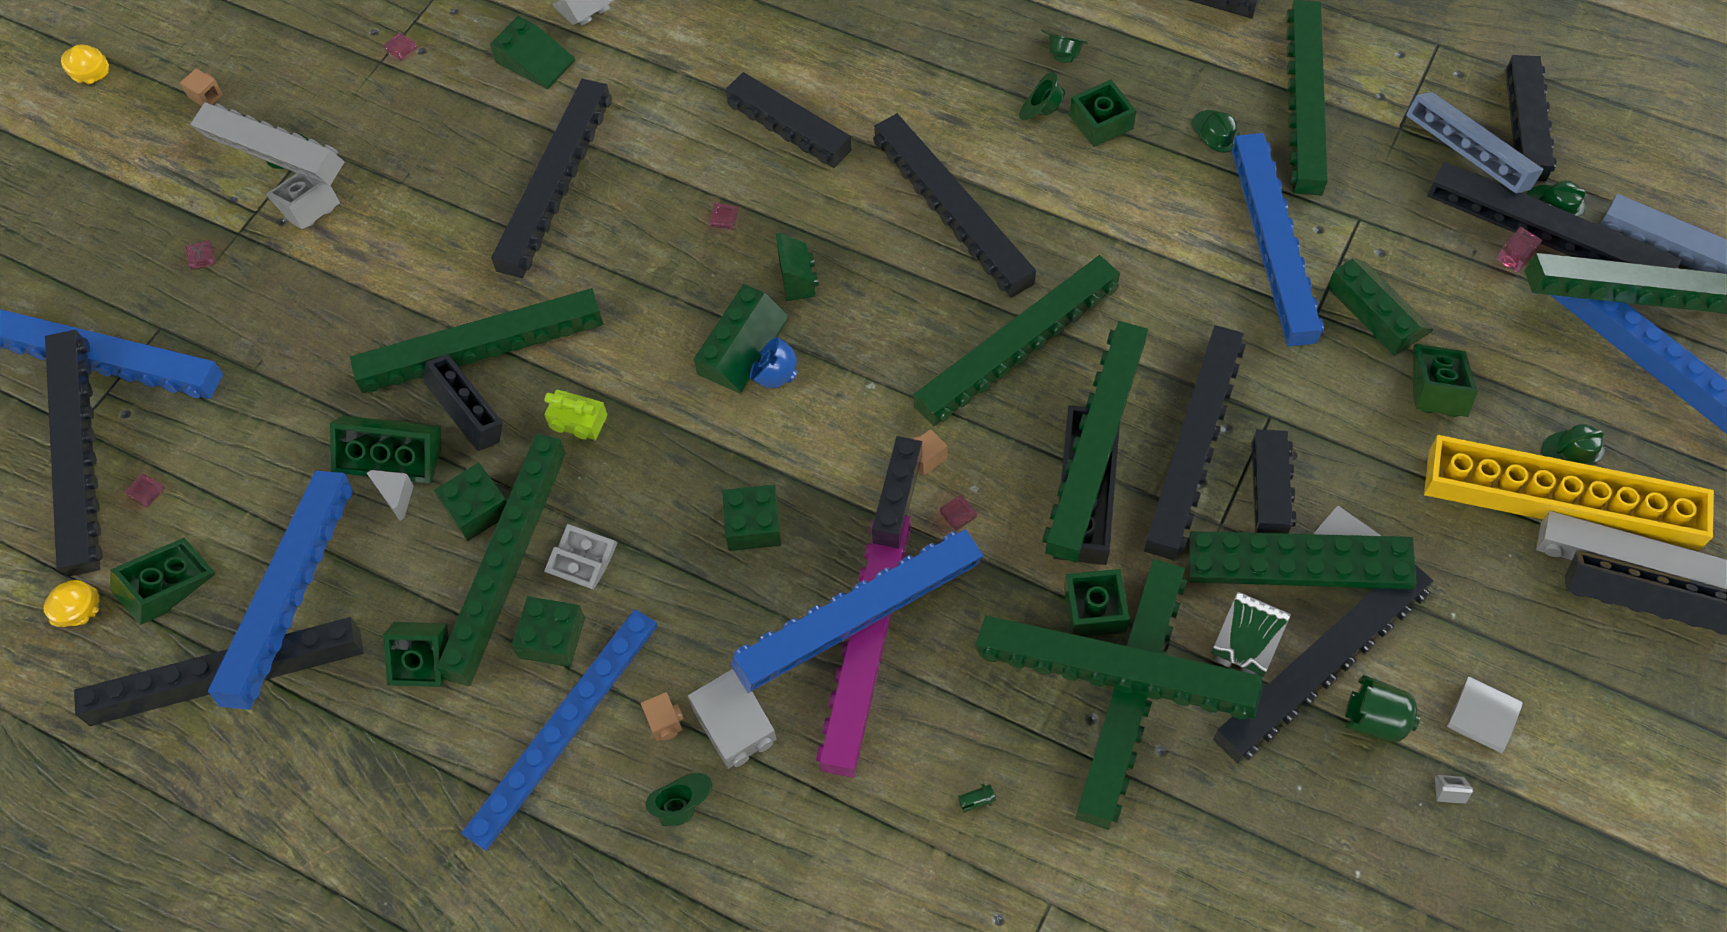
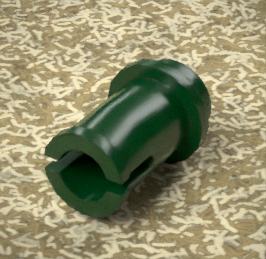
M981 784L979 789L958 795L963 813L986 804L992 806V802L996 801L990 784L987 786Z

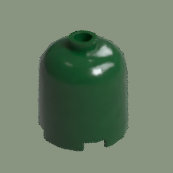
M1366 675L1359 678L1358 682L1362 685L1358 693L1355 691L1351 692L1345 712V717L1350 719V723H1347L1345 728L1393 743L1402 741L1411 731L1417 729L1420 715L1417 714L1416 701L1410 693Z

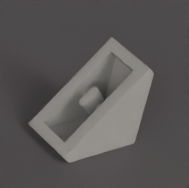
M375 470L367 472L374 486L399 521L404 519L414 487L408 475Z

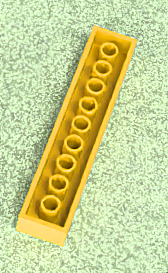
M1441 435L1436 436L1429 449L1424 489L1425 496L1542 520L1549 511H1553L1698 552L1713 538L1714 490Z

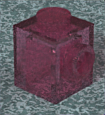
M1520 227L1504 244L1497 260L1518 273L1533 257L1542 240Z

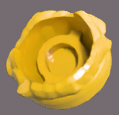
M82 44L75 45L66 50L61 57L64 71L78 83L86 82L88 85L93 84L109 73V64L106 57L94 47Z
M79 580L62 583L55 587L48 595L44 603V613L49 619L50 624L56 627L86 624L89 618L95 617V613L99 611V594L96 588Z

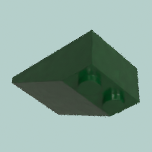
M517 16L490 43L497 64L547 90L575 62V57L536 24L520 16Z
M1415 344L1413 348V398L1416 409L1426 413H1444L1452 417H1469L1478 390L1466 351Z
M182 538L111 569L110 591L139 625H142L166 614L215 575V571L185 538Z

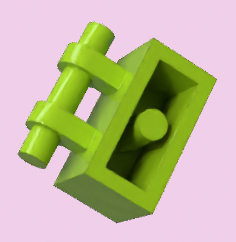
M557 389L554 394L547 393L545 395V402L550 404L544 415L552 430L559 433L564 431L572 433L580 439H597L607 417L603 402Z

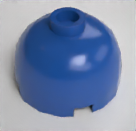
M774 337L762 348L759 353L762 355L759 363L754 361L750 370V379L765 388L772 389L781 387L786 382H792L797 374L795 369L797 357L793 348L782 339Z

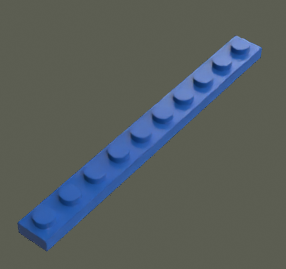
M636 609L633 610L461 834L484 851L489 849L658 626L655 621Z

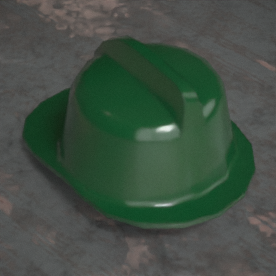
M1041 29L1042 32L1050 35V53L1059 62L1071 63L1074 58L1079 56L1083 44H1088V42L1065 37Z
M1054 72L1046 74L1025 101L1019 113V117L1022 120H1028L1038 113L1049 115L1057 110L1065 96V90L1057 83V75Z
M1205 110L1196 114L1192 120L1195 132L1210 149L1223 153L1232 151L1235 136H1239V132L1237 130V123L1230 114L1215 110Z
M1564 180L1557 182L1555 185H1538L1532 187L1527 192V195L1578 217L1584 213L1586 208L1583 200L1585 190L1572 181Z
M1579 424L1568 430L1548 436L1542 444L1541 451L1543 456L1586 465L1600 461L1604 456L1603 430L1598 431L1593 426L1587 424Z
M699 772L682 776L670 784L653 791L647 797L646 809L651 815L659 818L662 826L683 825L693 817L696 806L703 802L711 793V778Z

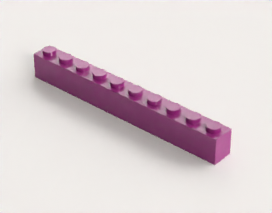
M907 516L899 549L873 544V540L872 544L867 543L864 558L868 559L866 567H861L859 582L863 580L869 582L875 579V575L887 567L891 570L898 566V563L905 557L911 530V516ZM872 520L870 535H872V527L874 520ZM891 614L850 636L849 641L844 640L841 657L845 658L843 666H838L835 682L838 683L837 692L832 691L829 700V708L832 709L830 718H825L823 725V734L826 735L824 745L819 744L816 761L820 762L821 772L855 778Z

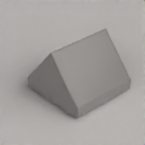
M1435 775L1436 801L1467 803L1473 788L1464 777Z

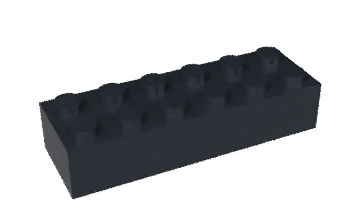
M1068 406L1061 470L1062 481H1067L1068 474L1064 473L1069 458L1074 459L1076 453L1072 451L1075 437H1081L1083 431L1079 429L1082 415H1088L1090 408ZM1119 429L1077 562L1107 565L1111 542ZM1053 556V559L1065 560V559H1062V558H1058V557Z

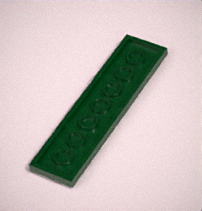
M1190 531L1189 582L1416 589L1417 580L1413 537Z

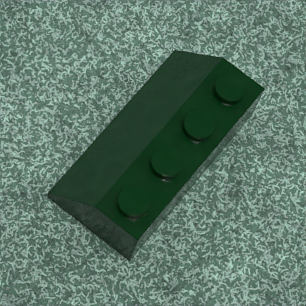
M1351 259L1333 270L1327 288L1394 356L1433 331V328L1366 261Z
M743 284L694 357L697 375L741 394L750 380V370L754 361L759 363L762 357L759 354L760 351L772 338H777L788 321L789 316L766 293Z
M344 415L330 423L331 472L369 477L367 472L375 470L404 473L408 475L412 482H432L441 452V426Z

